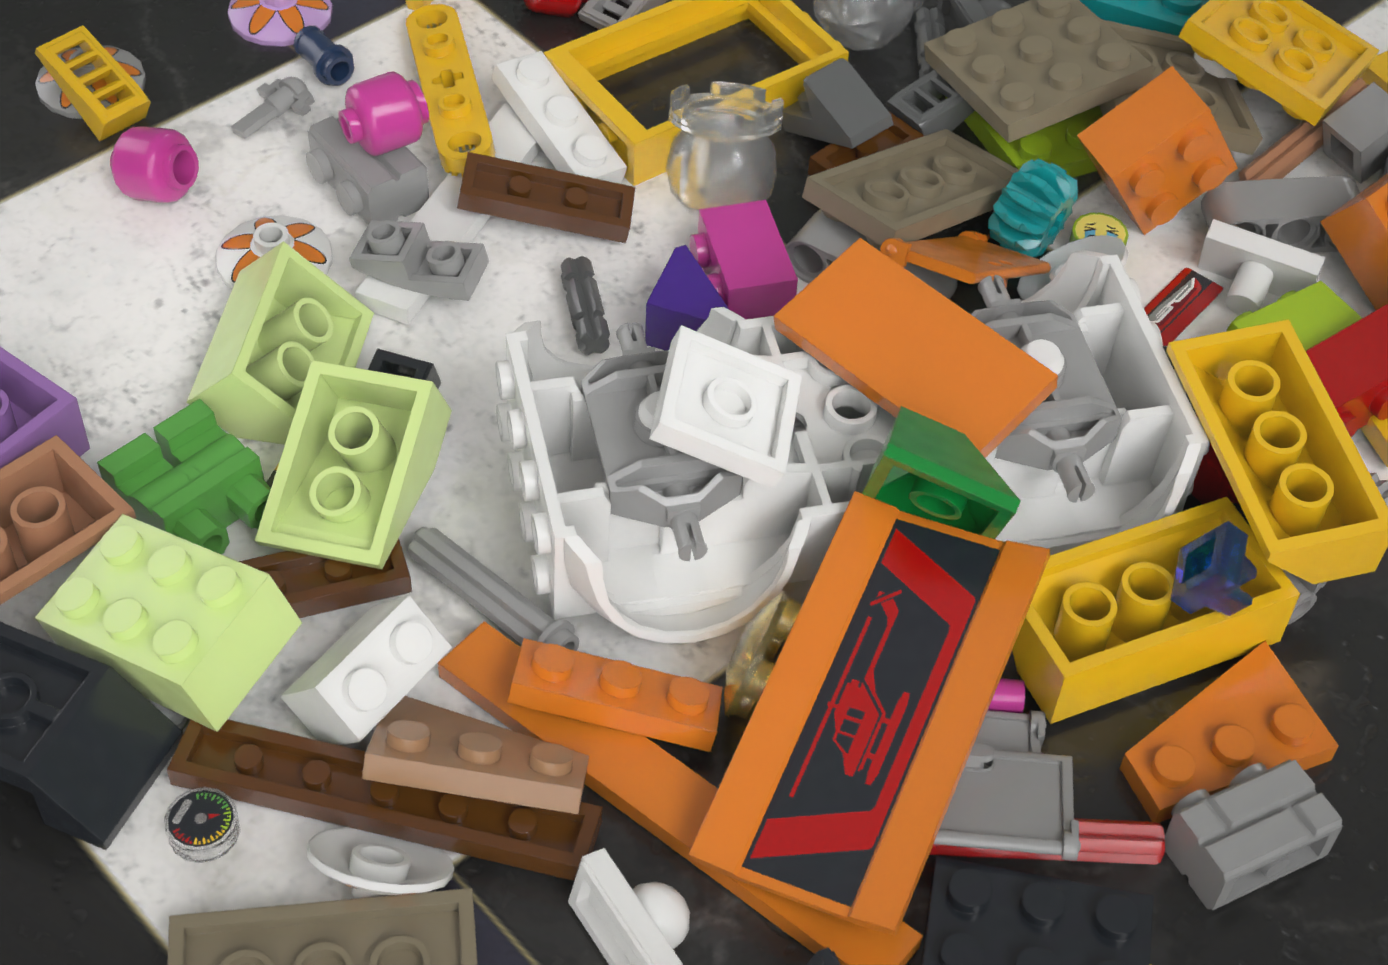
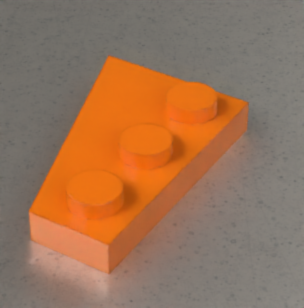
M1264 641L1124 754L1119 769L1152 822L1159 823L1172 818V809L1188 794L1196 790L1205 789L1211 796L1227 789L1237 774L1253 764L1263 763L1267 769H1270L1285 761L1296 760L1302 769L1306 770L1331 761L1339 745L1267 642Z

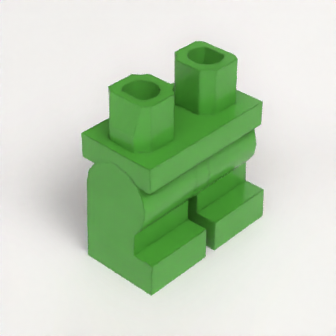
M201 399L196 400L153 427L157 443L146 433H143L97 462L101 478L135 510L136 520L221 555L225 553L230 543L226 527L241 519L251 529L259 528L271 490L264 480L260 457L248 446L245 448L235 436L222 430L217 425L214 412Z

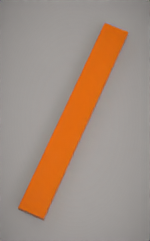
M485 621L438 662L440 678L512 731L549 743L562 745L570 750L588 755L585 785L814 954L819 950L829 947L831 951L835 952L841 965H906L920 948L923 935L903 921L896 936L865 928L730 878L691 860L688 855L718 788L645 736L507 703L521 647Z

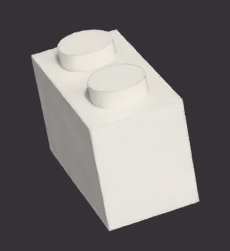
M407 595L372 606L280 697L317 740L336 745L359 742L437 664L452 646L414 600Z

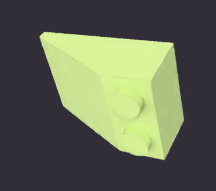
M312 360L254 541L261 546L383 569L435 469L452 412L434 382Z

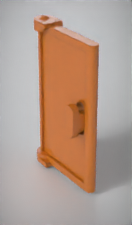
M971 230L964 231L957 237L907 242L900 238H889L880 247V252L902 267H906L907 262L968 284L980 283L981 280L988 276H991L992 280H994V276L999 275L1003 278L1004 285L1007 287L1008 279L1046 274L1051 270L1048 262L988 242V235Z

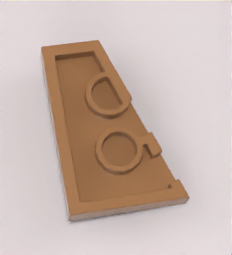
M404 696L377 724L365 752L362 779L579 814L589 756L570 750L562 745L539 740Z

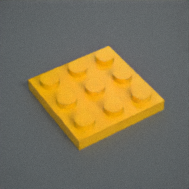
M1209 0L1187 20L1178 36L1190 44L1197 55L1210 61H1216L1236 74L1237 79L1244 86L1253 90H1260L1280 103L1287 114L1299 120H1306L1313 126L1324 117L1364 73L1380 51L1302 0Z

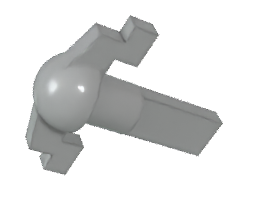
M287 77L283 80L277 79L270 85L264 83L257 88L259 95L266 98L264 103L232 125L231 128L235 134L246 139L274 117L278 118L290 108L295 113L304 116L311 111L310 105L315 100L308 91L306 84L299 78Z

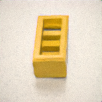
M83 25L36 48V56L99 142L146 118L151 101L133 78ZM77 45L84 52L66 62H63L58 56ZM89 63H92L96 68L80 77L73 73V71ZM101 79H104L107 83L106 86L94 92L87 88V86ZM116 95L119 101L105 108L101 101Z

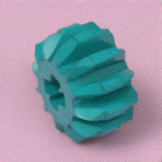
M1039 158L1027 161L1019 171L1013 173L1008 185L1002 188L999 200L993 205L994 212L989 218L988 224L990 237L1001 243V247L1036 258L1043 254L1047 246L1054 243L1058 233L1064 229L1067 218L1073 213L1072 207L1078 199L1077 180L1067 175L1066 170L1052 162L1048 164Z

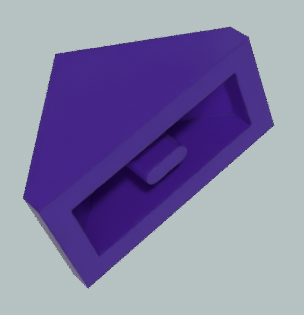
M686 245L674 249L646 302L645 341L647 346L669 350L671 341L681 325L697 331L708 318L711 308L725 307L729 309Z

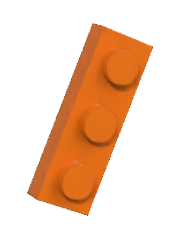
M523 638L507 703L711 752L717 734L723 687L701 682L692 677H681L636 666L622 660H612L567 649L557 644H546Z

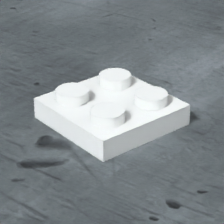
M681 325L670 344L649 439L775 489L786 474L802 375Z

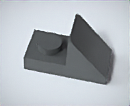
M838 59L807 76L803 83L805 91L798 96V101L779 111L785 132L852 149L894 125L889 111L845 59Z

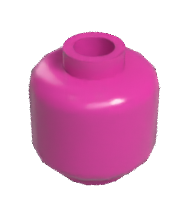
M394 71L355 83L349 87L345 96L346 109L338 112L339 122L350 144L359 142L361 147L373 156H379L417 142L422 136L423 124L429 122L427 103L419 85L412 79L407 81L402 75Z
M144 126L132 127L121 134L114 145L110 157L111 171L116 185L124 195L134 200L161 203L178 201L193 186L199 171V161L196 152L185 135L174 129Z

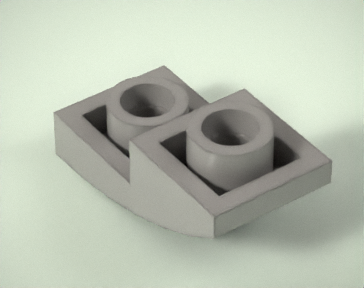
M371 220L349 258L352 268L388 284L430 296L465 301L470 300L489 263L484 244L430 241L424 223L393 220Z

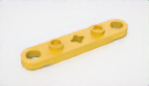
M431 4L414 10L406 19V27L422 92L427 103L429 120L441 166L446 173L449 174L451 172L452 176H458L461 173L463 177L468 152L496 157V152L457 11L448 5ZM465 145H468L469 149L473 150L468 152H460L459 147H461V149L464 151L466 150Z

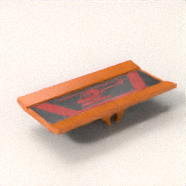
M854 491L689 851L690 859L738 881L856 925L896 936L1050 558V549L1008 540L1003 542L902 512L897 507Z

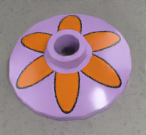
M231 0L228 18L232 29L243 39L262 46L285 47L293 45L297 33L304 27L317 26L323 31L330 24L333 6L330 0Z

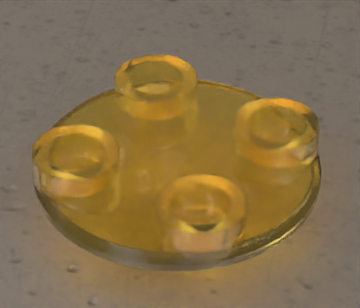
M784 590L771 599L748 622L735 645L726 669L724 716L728 717L735 714L746 719L754 702L758 701L775 663L763 657L770 660L774 659L782 641H785L802 605V603L786 596L787 592Z

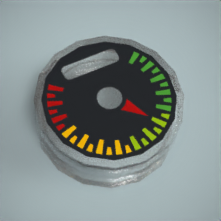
M203 787L191 789L183 793L171 803L164 818L165 832L169 845L176 855L186 861L196 863L215 861L233 848L240 834V822L236 805L230 796L219 789Z

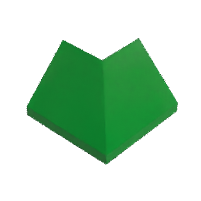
M901 406L861 493L897 507L902 512L992 539H996L1013 518L1021 502L964 433Z

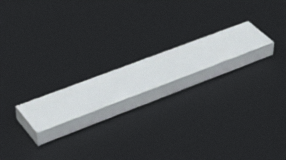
M506 100L489 122L496 152L495 156L496 158L530 165L540 152L541 147ZM450 172L410 221L424 223L430 241L471 243L490 218V215L457 209L463 179L461 173L458 176H452ZM369 275L355 291V298L372 312L409 325L430 297V295L388 284Z

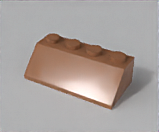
M57 435L0 469V605L97 544L122 514L136 519L135 510Z

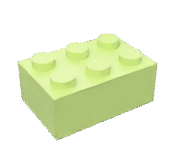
M124 514L104 534L102 539L34 617L57 645L111 666L145 698L216 732L220 730L302 624L269 574Z

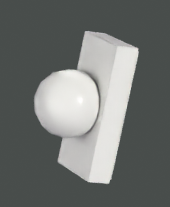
M605 848L582 856L568 903L608 964L683 965L673 949L685 939L689 931L690 911L685 898L673 887L659 882L639 884L632 889Z

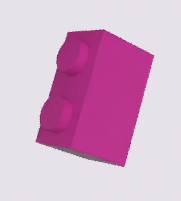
M759 200L699 209L698 234L690 235V252L700 267L703 268L729 310L740 315L745 320L774 316L796 296L798 278L767 201Z

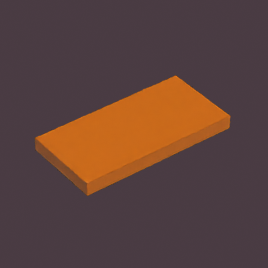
M862 238L854 242L774 315V326L778 332L896 418L901 406L960 431L970 439L985 458L1057 388L1058 375Z

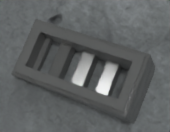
M935 70L903 88L887 101L892 114L925 136L943 129H948L952 132L975 111ZM943 95L948 98L943 102L938 100Z

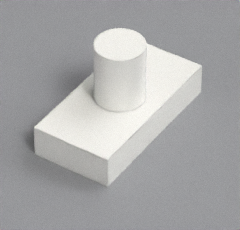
M1213 219L1205 237L1198 268L1234 280L1225 299V304L1231 311L1240 315L1247 311L1255 312L1259 310L1267 292L1281 297L1289 291H1300L1317 283L1326 257Z

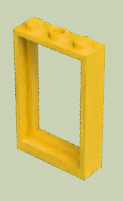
M672 0L543 52L625 163L627 169L624 177L633 186L781 122L779 111L798 101V96L805 91L804 79L838 59L848 61L849 54L839 41L832 38L812 20L809 14L803 12L791 0ZM746 19H750L799 64L648 130L598 82L603 78Z

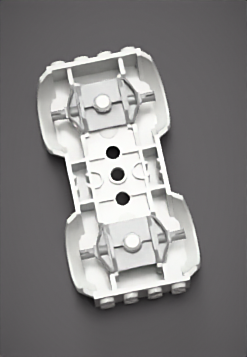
M1087 250L1072 252L1056 277L1034 295L1023 301L1020 298L1010 299L1001 276L995 275L994 280H992L991 276L981 280L978 284V290L987 308L975 310L971 315L1058 375L1057 388L985 458L1021 500L1016 514L997 536L996 540L1003 542L1008 540L1050 549V555L1182 512L1188 495L1193 491L1194 479L1203 456L1209 450L1210 441L1186 396V391L1176 370L1173 369L1163 349L1159 327L1155 323L1150 322L1140 302L1138 285L1133 278L1128 277L1118 255H1108ZM725 307L711 308L708 318L697 332L802 375L794 427L804 425L805 430L796 431L794 439H791L786 474L776 488L773 489L649 439L669 350L655 351L654 347H647L643 327L637 322H632V334L628 323L621 325L616 331L622 356L603 359L596 366L567 362L558 358L544 346L541 335V321L525 322L514 332L506 333V360L496 361L495 363L499 396L501 400H507V403L496 404L498 429L501 441H510L511 447L515 451L507 453L508 471L512 490H522L524 501H526L519 503V517L523 539L525 542L533 541L537 553L536 555H531V570L536 594H548L553 619L598 613L637 638L662 644L696 643L725 635L757 617L777 599L786 583L814 579L854 491L862 493L896 418L778 332L774 326V316L745 320Z

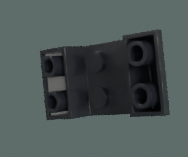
M0 622V780L33 793L45 825L107 850L174 755L183 736V731L111 666Z

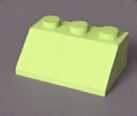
M283 241L239 272L186 403L190 405L196 400L201 399L214 412L217 425L236 438L285 445L311 361L315 360L355 368L374 312Z

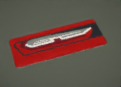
M1184 268L1144 308L1150 322L1155 323L1159 327L1163 346L1167 347L1169 342H1173L1224 288L1192 269Z

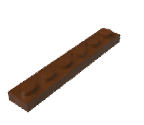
M190 719L167 768L170 783L174 786L195 791L217 792L225 798L575 881L582 856L593 852L602 824V806L584 802L580 804L579 814H572L364 780L362 775L366 751L227 719L218 732Z

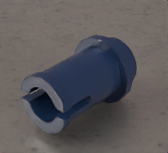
M317 26L304 27L297 33L293 43L294 50L313 67L314 75L321 83L338 86L346 83L352 77L354 61L353 55L348 48L341 44H334Z

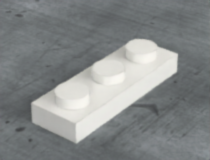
M542 51L495 64L492 81L556 170L615 183L623 181L627 166Z

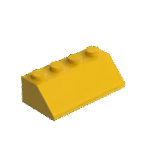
M1289 319L1169 342L1166 351L1266 560L1311 584L1374 572L1388 547V507Z
M1224 497L1050 555L1012 649L1016 669L1040 709L1045 713L1047 720L1052 724L1247 654L1264 641L1268 645L1280 642L1300 593L1281 568L1266 560L1252 529L1229 498Z

